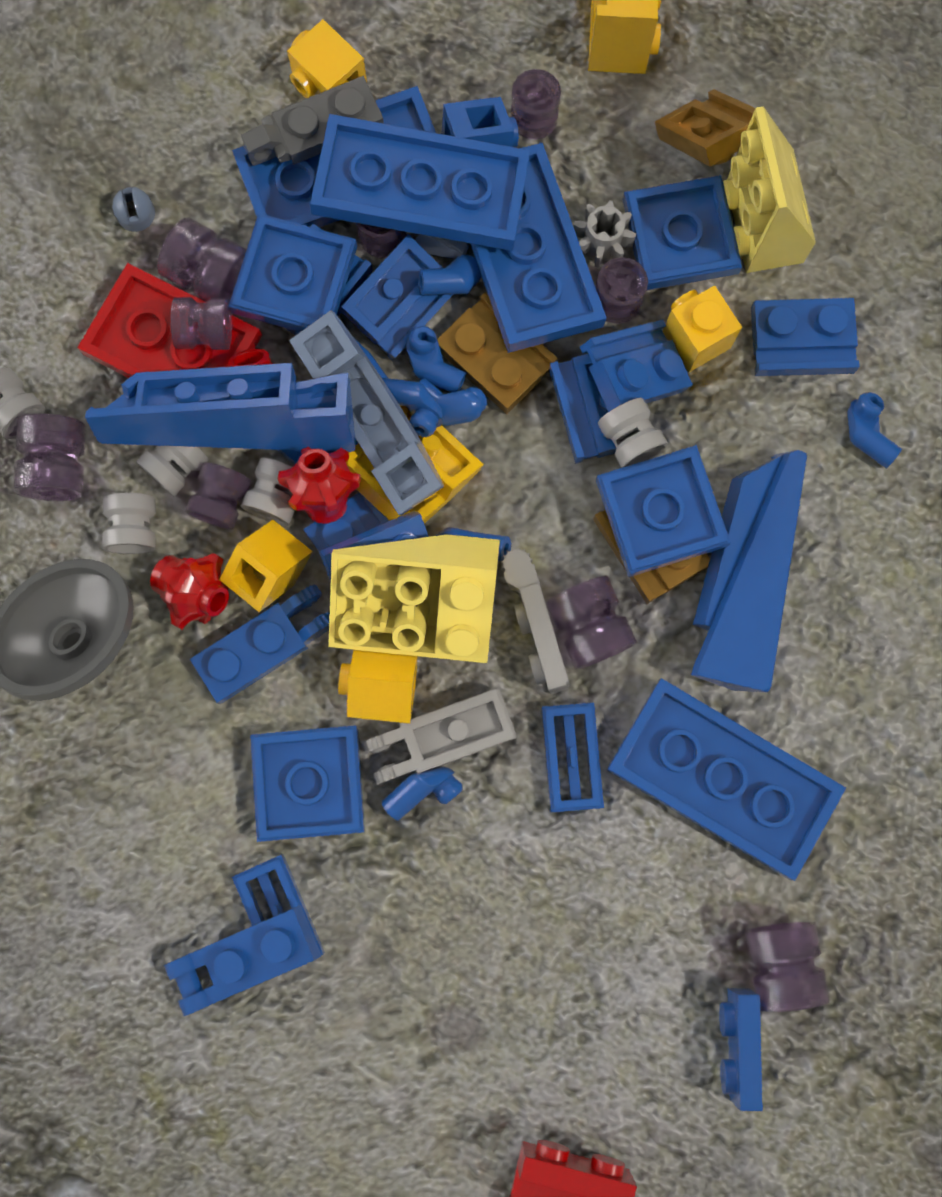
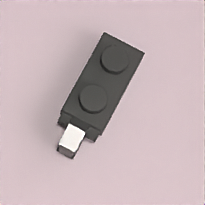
M364 76L272 112V115H268L261 120L262 125L242 134L243 145L252 165H258L275 157L278 158L279 162L291 160L293 165L321 154L329 114L384 124L383 116Z

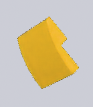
M400 406L408 420H410L412 414L406 406ZM442 425L436 428L433 435L418 437L430 456L444 487L403 514L405 515L415 510L421 514L424 524L444 507L484 465ZM358 443L355 445L354 451L348 452L349 460L347 462L350 472L360 474L361 482L357 490L389 521L402 516L398 515L371 472L375 468Z

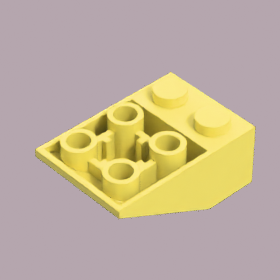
M764 106L757 107L754 110L747 130L741 134V145L737 155L731 159V170L728 178L723 181L729 211L732 210L735 222L733 229L740 257H743L746 273L804 263L816 243L794 149Z
M446 534L333 549L331 556L328 647L487 663L500 540Z

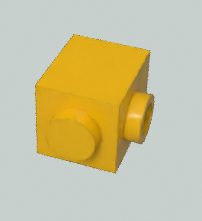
M323 19L311 30L301 32L287 50L292 71L289 75L290 80L305 98L312 97L361 76H364L367 82L364 58Z
M714 285L700 294L697 290H691L675 300L671 305L672 310L663 333L668 341L673 340L688 372H691L731 349L742 326Z
M271 520L236 545L219 580L255 610L261 612L295 585L313 551L275 520Z
M353 650L351 664H341L338 682V694L347 695V717L410 724L416 690L418 656Z

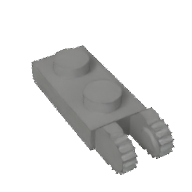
M518 547V549L514 550L512 548V551H507V554L503 555L504 560L501 561L503 564L502 569L505 570L504 576L509 589L522 597L523 603L514 605L522 635L532 633L537 653L530 654L528 657L536 684L539 685L547 682L551 694L568 690L570 686L535 565L532 564L533 560L530 558V554L526 553L525 549L520 550Z
M496 688L413 718L410 724L399 723L400 728L364 741L362 745L366 754H376L389 749L392 745L404 740L406 741L412 759L379 768L373 774L376 785L415 771L421 773L516 739L517 735L500 689Z

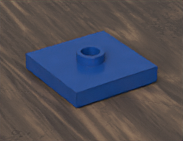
M721 175L624 192L622 200L625 213L630 212L632 214L628 228L629 231L636 233L633 252L642 291L738 275L740 273L742 264Z
M258 213L228 306L231 313L299 332L330 310L337 315L358 247L356 239Z
M697 445L603 473L596 477V483L628 577L728 547L731 543Z
M356 725L250 735L257 842L365 832L358 728Z

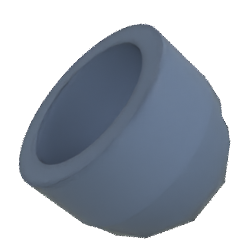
M128 187L119 190L113 198L112 208L114 216L124 229L138 232L152 224L155 218V208L150 197L144 191L137 187ZM133 200L137 215L129 217L127 202Z

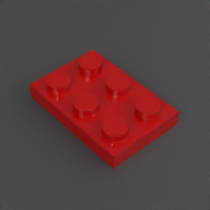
M127 263L77 348L84 356L130 378L135 373L229 367L228 360L239 352L255 349L262 334L259 328Z

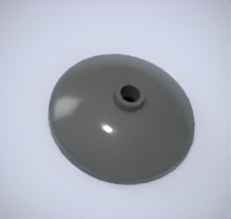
M74 559L49 566L19 585L0 606V687L17 698L42 701L69 694L98 677L118 655L132 625L133 597L129 586L119 573L100 561Z

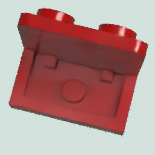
M538 1140L536 1145L522 1141L509 1197H635L637 1185L630 1170L625 1168V1163L613 1157L593 1154L592 1159L571 1154L568 1147L556 1142Z

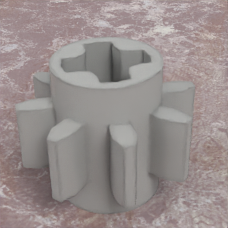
M611 200L608 201L606 206H600L596 209L591 204L586 205L585 221L579 220L574 222L577 238H583L579 242L583 255L587 254L589 258L594 260V265L599 268L601 262L611 259L615 263L620 264L624 254L622 247H633L636 233L625 230L629 226L632 214L630 212L622 214L614 207Z

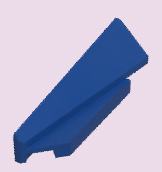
M292 363L135 373L121 384L123 395L106 408L91 407L85 414V419L97 441L102 444L300 451L310 447L311 449H322L329 452H335L340 448L348 452L355 450L349 374L341 373L296 382V374Z
M800 450L776 454L771 457L772 460L756 469L746 471L731 480L722 513V519L731 543L728 547L712 551L693 621L694 626L705 629L708 633L693 666L692 676L733 691L768 692L771 689L807 461V453Z

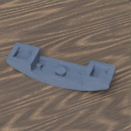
M330 310L289 340L313 379L341 373L349 374L355 438L375 468L371 472L398 515H403L444 487L430 456L400 405L335 312Z

